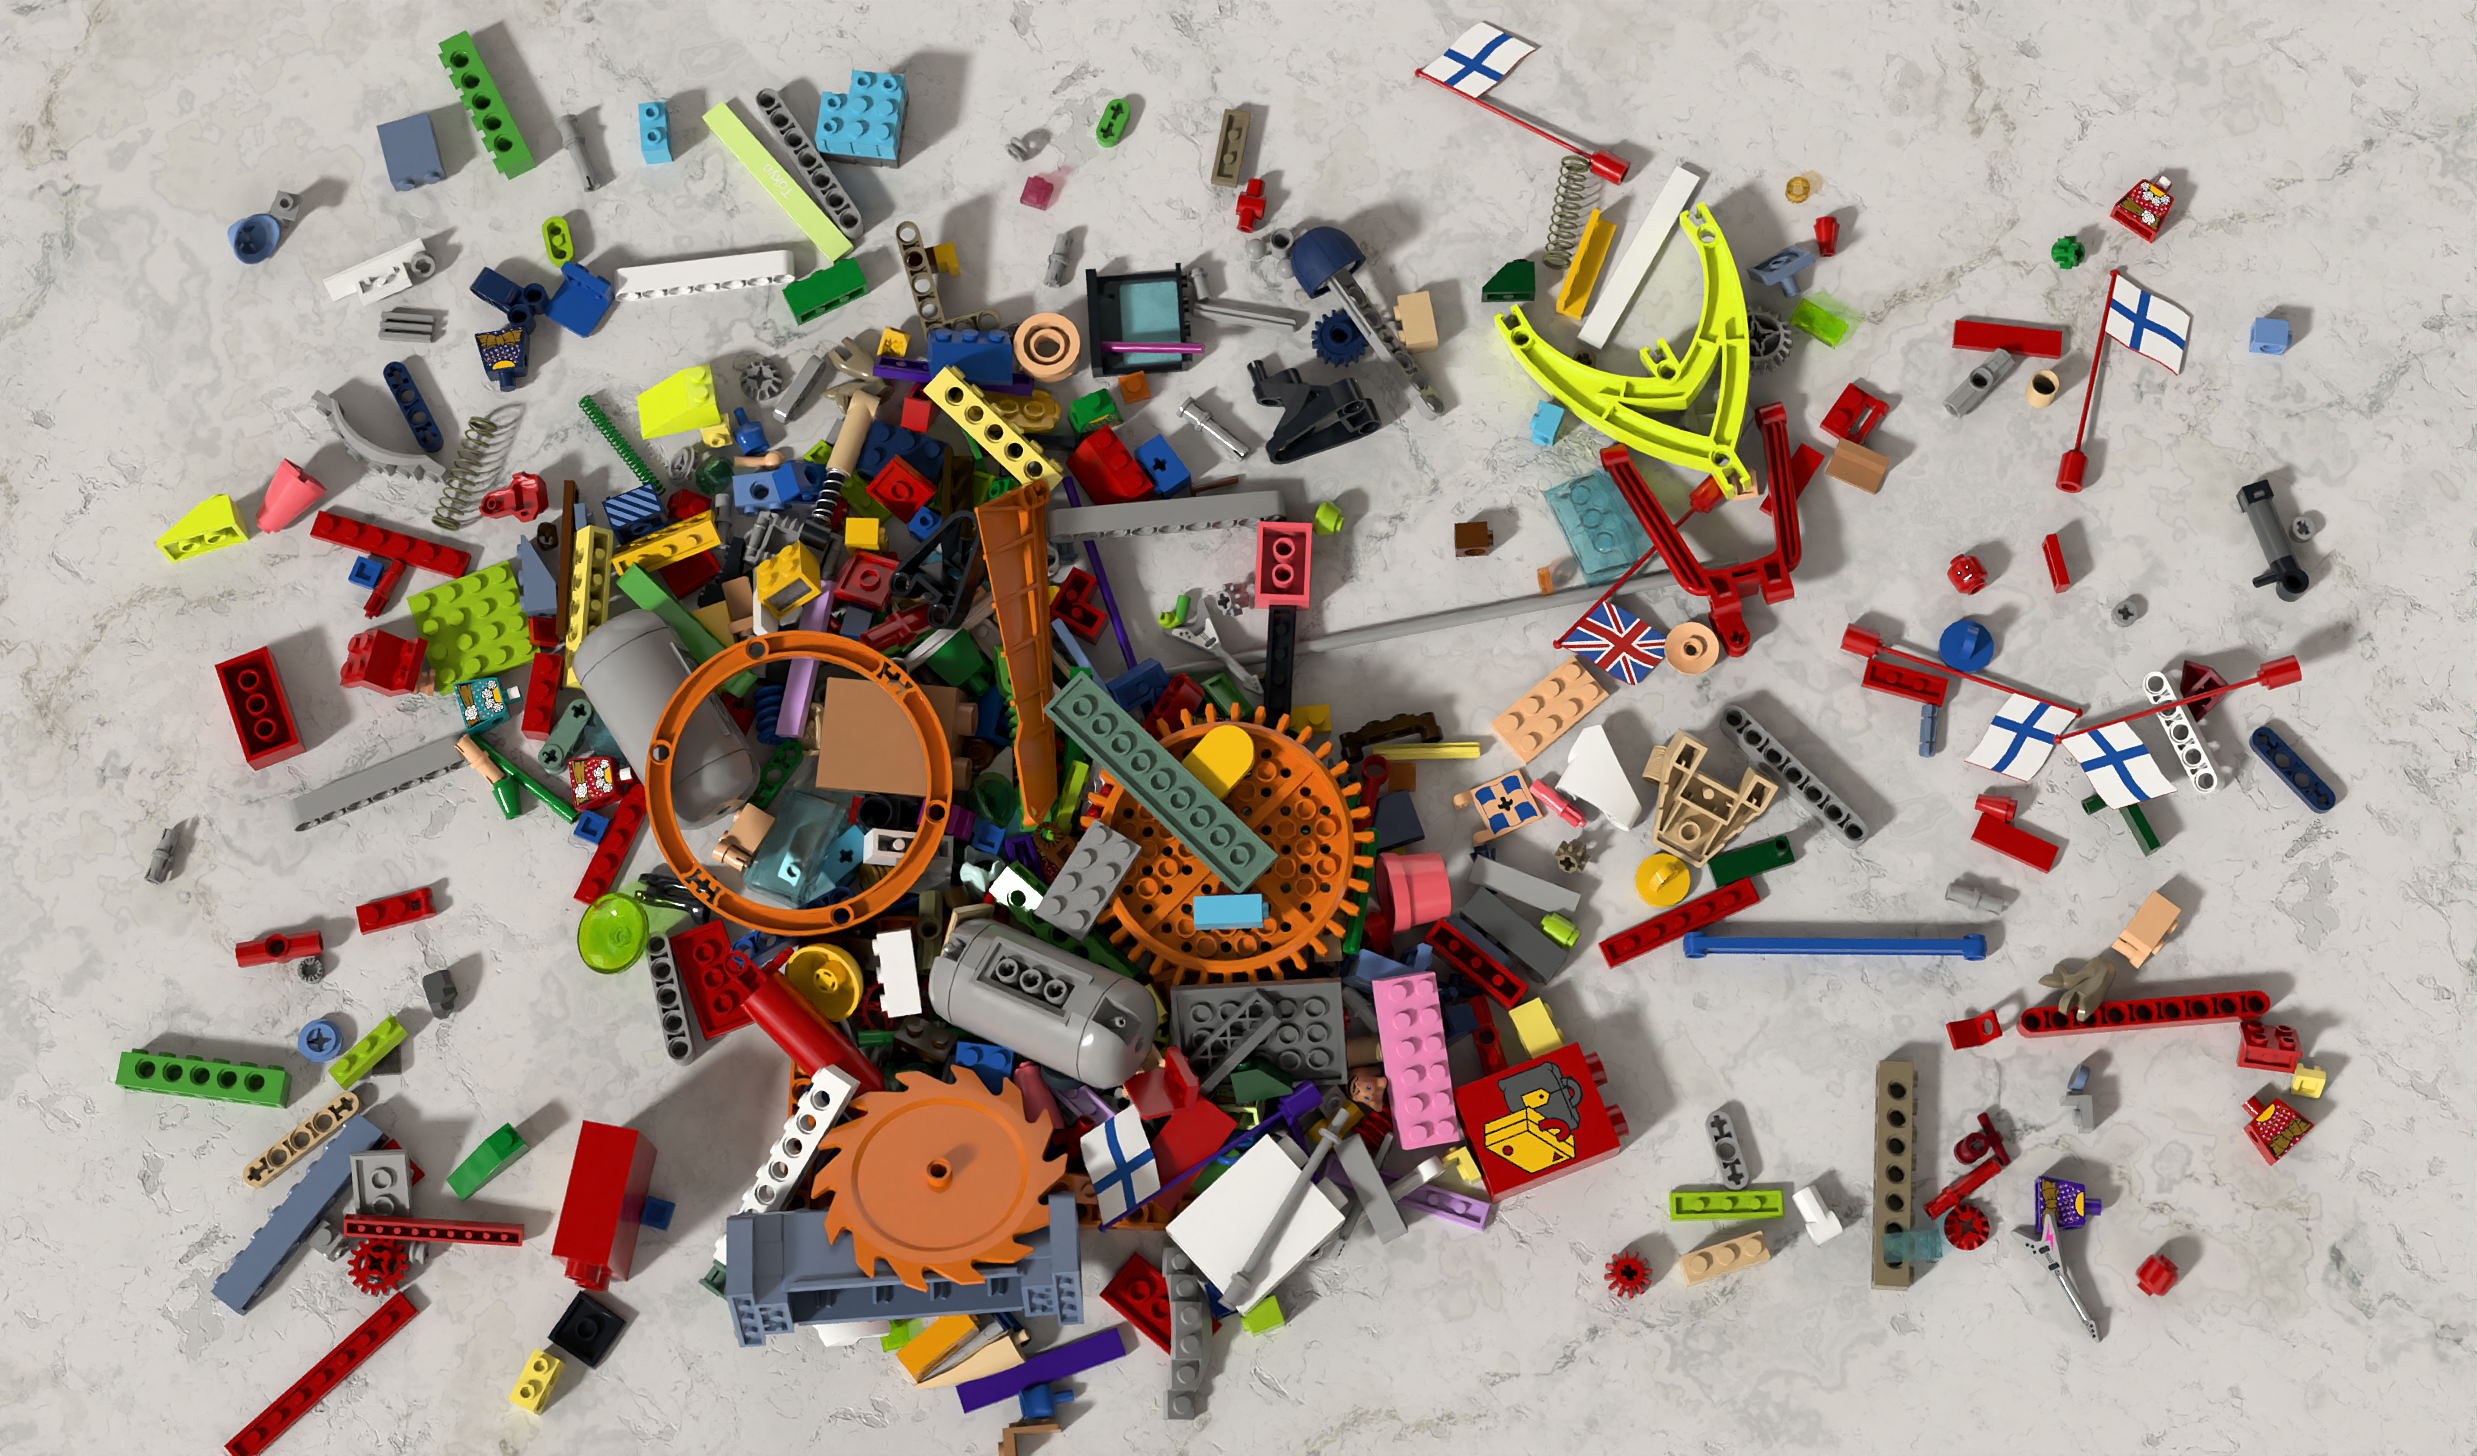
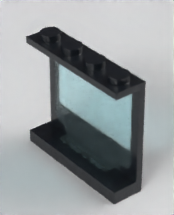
M1175 263L1176 271L1100 277H1097L1096 269H1086L1093 378L1126 376L1143 371L1144 374L1188 371V362H1193L1191 353L1102 352L1101 349L1103 341L1186 343V337H1191L1190 321H1185L1184 313L1189 312L1188 296L1183 297V288H1188L1187 272H1181V263Z

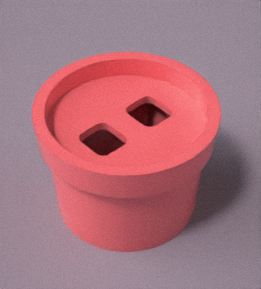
M1438 852L1398 856L1396 853H1379L1376 855L1375 883L1379 907L1382 910L1381 914L1386 920L1390 935L1394 936L1408 932L1410 927L1437 921L1440 918L1445 919L1450 916V886L1444 862Z

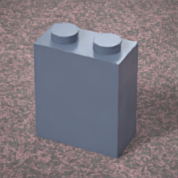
M427 112L377 125L389 178L396 192L410 191L415 186L435 184L441 179L447 178L434 126Z

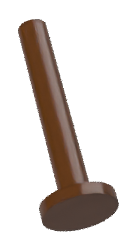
M1236 476L1195 487L1193 483H1189L1192 497H1196V493L1239 483V480Z

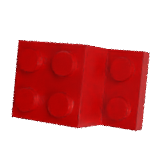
M379 629L355 634L348 644L349 655L347 662L343 664L340 671V676L342 677L340 685L349 689L362 686L388 697L413 693L428 641L421 638L405 640Z

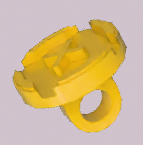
M1666 853L1653 854L1644 859L1637 868L1635 876V888L1641 900L1655 908H1671L1679 904L1687 895L1690 885L1689 871L1685 864L1676 856Z

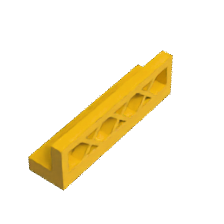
M1595 208L1592 210L1556 305V313L1581 321L1617 228L1616 224L1601 220V210Z
M710 509L614 548L611 560L619 576L621 577L633 562L639 564L649 573L722 544L721 536L714 524L715 514Z

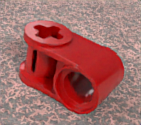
M1711 611L1708 612L1710 624L1718 635L1725 652L1735 658L1745 655L1750 642V633L1742 619L1741 613L1714 619Z
M1370 912L1365 916L1359 950L1366 949L1393 960L1394 948L1391 944L1386 920L1379 913Z

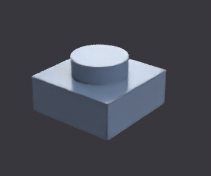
M585 503L574 504L576 530L578 531L589 525L595 526L593 511H589Z

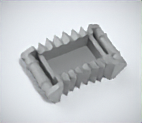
M760 511L749 542L745 546L746 550L741 561L754 569L764 560L771 559L780 553L784 547L798 541L804 523L801 525L798 518L791 522L789 515L783 521L779 514L773 519L770 512ZM833 532L830 533L823 552L804 545L819 560L821 580L831 579V576L834 575L833 571L839 555L842 554L841 550L845 538Z

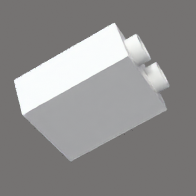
M1266 1134L1166 1227L1167 1234L1223 1295L1232 1281L1230 1277L1233 1273L1243 1269L1301 1174L1300 1168L1309 1160L1303 1150L1288 1135H1285L1276 1144ZM1324 1177L1317 1185H1314L1311 1181L1308 1182L1252 1274L1251 1283L1253 1285L1250 1290L1245 1291L1236 1306V1309L1244 1317L1345 1223V1217L1339 1210L1348 1203V1200L1327 1177Z

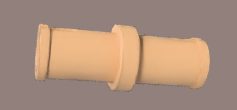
M468 734L455 743L454 747L469 760V766L472 769L476 768L491 786L503 777L504 773L488 758L489 754L486 750L482 751L469 738Z

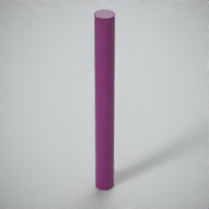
M1103 341L1101 349L1102 352L1204 354L1205 344Z

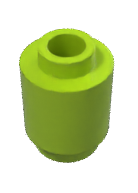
M1555 912L1552 916L1546 914L1538 927L1542 930L1541 933L1557 946L1569 951L1582 933L1576 929V925Z

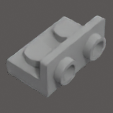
M896 858V865L901 858ZM932 859L925 872L906 893H922L926 890H936L944 893L950 890L952 860Z

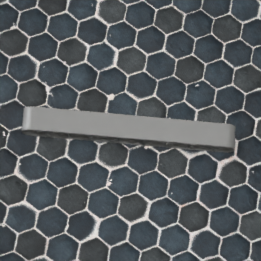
M1279 490L1052 510L1047 513L1050 541L1053 543L1258 526V521L1284 522L1287 520L1284 493Z

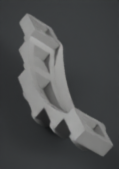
M316 390L311 397L317 406L315 410L327 418L326 420L332 427L330 431L342 439V443L347 448L346 454L359 462L363 459L369 463L367 466L379 475L384 472L391 477L396 471L407 480L412 477L419 482L422 476H424L434 484L440 482L445 486L448 485L446 479L452 477L448 470L428 456L397 453L374 445L361 437L348 425L343 417L345 411L338 401L319 390Z
M1166 1247L1162 1249V1277L1166 1278L1170 1301L1171 1355L1166 1391H1163V1420L1192 1421L1194 1420V1395L1205 1376L1211 1354V1313L1205 1293L1197 1281V1275H1193V1261L1181 1248Z

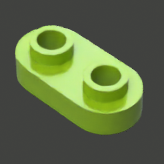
M558 216L548 218L543 223L542 233L551 264L557 268H561L566 261L572 264L575 259V251L567 222ZM555 230H561L559 235H553ZM562 253H565V254H566V257H565V258H563V259H559V258H558V256H559L560 254H562Z

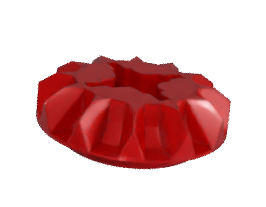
M1968 1204L1957 1206L1945 1218V1236L1958 1249H1977L1988 1238L1990 1231L1988 1217L1981 1212L1980 1208H1975ZM1973 1218L1972 1228L1975 1232L1969 1231L1961 1237L1963 1227L1960 1225V1222L1966 1223Z

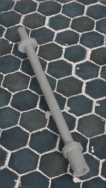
M1340 1108L1329 1128L1326 1130L1320 1127L1318 1130L1323 1138L1243 1269L1233 1273L1230 1277L1232 1281L1222 1298L1218 1301L1226 1308L1235 1311L1245 1291L1251 1289L1253 1285L1251 1283L1252 1274L1332 1143L1341 1144L1342 1140L1337 1135L1350 1115L1347 1110Z

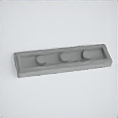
M1479 854L1476 856L1467 879L1472 883L1482 885L1485 888L1551 913L1555 912L1569 920L1572 919L1581 897L1579 892Z

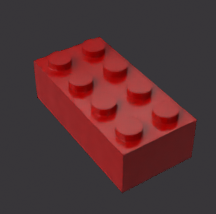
M267 646L215 665L246 761L255 771L307 752L275 656Z

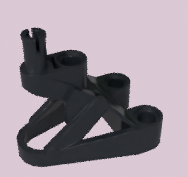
M1262 360L1253 361L1256 368L1253 367L1251 362L1247 365V370L1254 383L1252 391L1257 403L1267 407L1285 408V412L1273 433L1274 436L1265 446L1269 460L1273 464H1288L1347 444L1374 433L1382 426V421L1371 398H1364L1358 381L1355 378H1345L1330 386L1309 385L1302 381L1296 368L1283 370L1268 378ZM1337 412L1340 421L1313 434L1316 425Z
M961 510L953 513L897 565L889 579V590L896 597L917 599L922 596L926 589L936 596L929 606L926 616L928 624L934 629L956 630L962 625L969 614L977 588L983 583L984 577L988 574L986 560H983L984 549L976 513ZM966 517L971 518L976 525L977 533L976 538L973 540L960 537L962 519ZM942 541V561L920 565ZM952 567L961 574V582L951 576L947 570ZM908 580L909 586L906 590V582ZM946 611L947 618L944 621V613Z

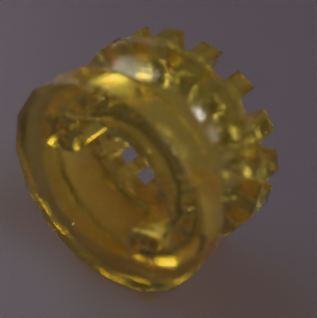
M1802 177L1790 179L1785 190L1786 198L1792 201V203H1802L1808 198L1810 185ZM1794 185L1802 186L1801 195H1796L1792 192Z

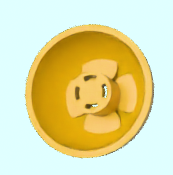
M829 943L810 944L796 951L786 964L784 975L831 1022L846 1019L857 1008L863 993V976L857 961L843 948Z

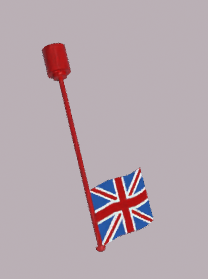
M1711 473L1689 494L1692 508L1674 524L1675 528L1678 529L1695 511L1708 514L1725 498ZM1653 545L1558 641L1554 640L1553 647L1555 649L1563 647L1583 656L1612 677L1635 686L1665 656L1664 645L1667 636L1657 632L1632 613L1606 602V600L1657 550L1656 547Z

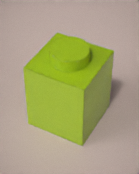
M1275 1295L1263 1299L1245 1317L1243 1315L1239 1316L1245 1332L1251 1331L1253 1337L1285 1326V1321Z

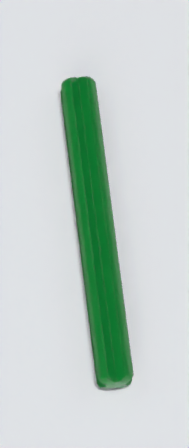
M1374 827L1365 828L1364 831L1374 832V841L1361 843L1359 856L1367 855L1373 857L1375 864L1380 832ZM1357 866L1355 879L1364 880L1369 883V891L1366 893L1353 890L1351 903L1356 904L1360 908V913L1358 917L1348 916L1346 936L1343 944V951L1348 955H1357L1359 953L1374 867L1363 868Z

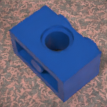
M795 460L786 461L780 465V469L772 473L781 503L816 505V501L820 500L819 493L824 489L823 483L828 479L826 464H814L813 461L796 463Z

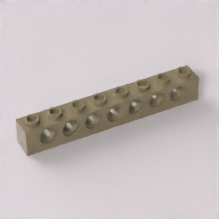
M1880 1060L1876 1065L1871 1289L1906 1291L1909 1288V1284L1914 1282V1267H1909L1910 1255L1913 1256L1915 1251V1239L1910 1238V1227L1915 1226V1210H1911V1199H1915L1916 1183L1911 1182V1171L1916 1170L1917 1163L1916 1154H1912V1143L1917 1141V1126H1912L1913 1115H1917L1918 1100L1913 1098V1088L1918 1086V1071H1913L1914 1062ZM1899 1086L1902 1088L1904 1097H1894L1890 1092V1087ZM1890 1114H1899L1903 1118V1125H1893L1889 1118ZM1889 1142H1899L1902 1145L1903 1152L1900 1154L1893 1153L1889 1149ZM1890 1169L1900 1171L1902 1181H1892L1889 1178L1888 1171ZM1888 1198H1898L1902 1205L1901 1209H1891L1888 1205ZM1889 1225L1897 1226L1901 1231V1237H1890L1887 1233V1227ZM1887 1254H1896L1900 1258V1266L1893 1267L1889 1265L1886 1260Z

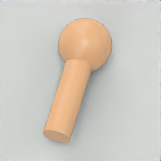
M771 451L766 456H734V467H765L769 471H776L785 462L784 456L778 451Z

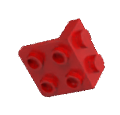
M1177 1045L1167 1047L1164 1068L1134 1074L1124 1083L1140 1117L1144 1120L1195 1109L1197 1095L1201 1090L1198 1076L1193 1075L1187 1056L1182 1055Z

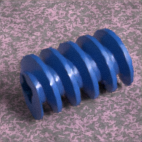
M772 685L763 687L752 695L754 701H756L753 706L754 710L757 711L755 714V720L758 722L756 730L759 732L757 740L762 744L775 746L792 740L790 737H779L775 734L781 710L780 703H782L784 697L779 695V693L784 692L786 686Z

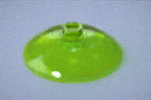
M609 893L596 899L585 911L578 928V950L584 963L593 971L605 975L620 974L631 968L643 954L648 942L649 920L647 913L636 898L624 893Z

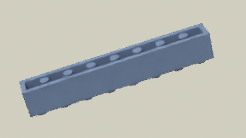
M359 1113L355 1117L351 1116L342 1126L343 1131L336 1139L330 1140L325 1146L323 1156L318 1161H314L309 1165L305 1172L306 1176L300 1184L296 1183L291 1187L286 1201L272 1210L267 1224L254 1232L249 1246L245 1250L239 1251L233 1258V1265L226 1273L220 1274L213 1284L215 1287L211 1293L236 1313L242 1316L246 1314L319 1222L353 1183L350 1153L352 1151L380 1150L389 1139L387 1135Z

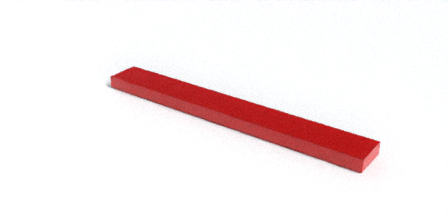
M401 1291L397 1292L224 1447L232 1456H259L418 1315V1310Z

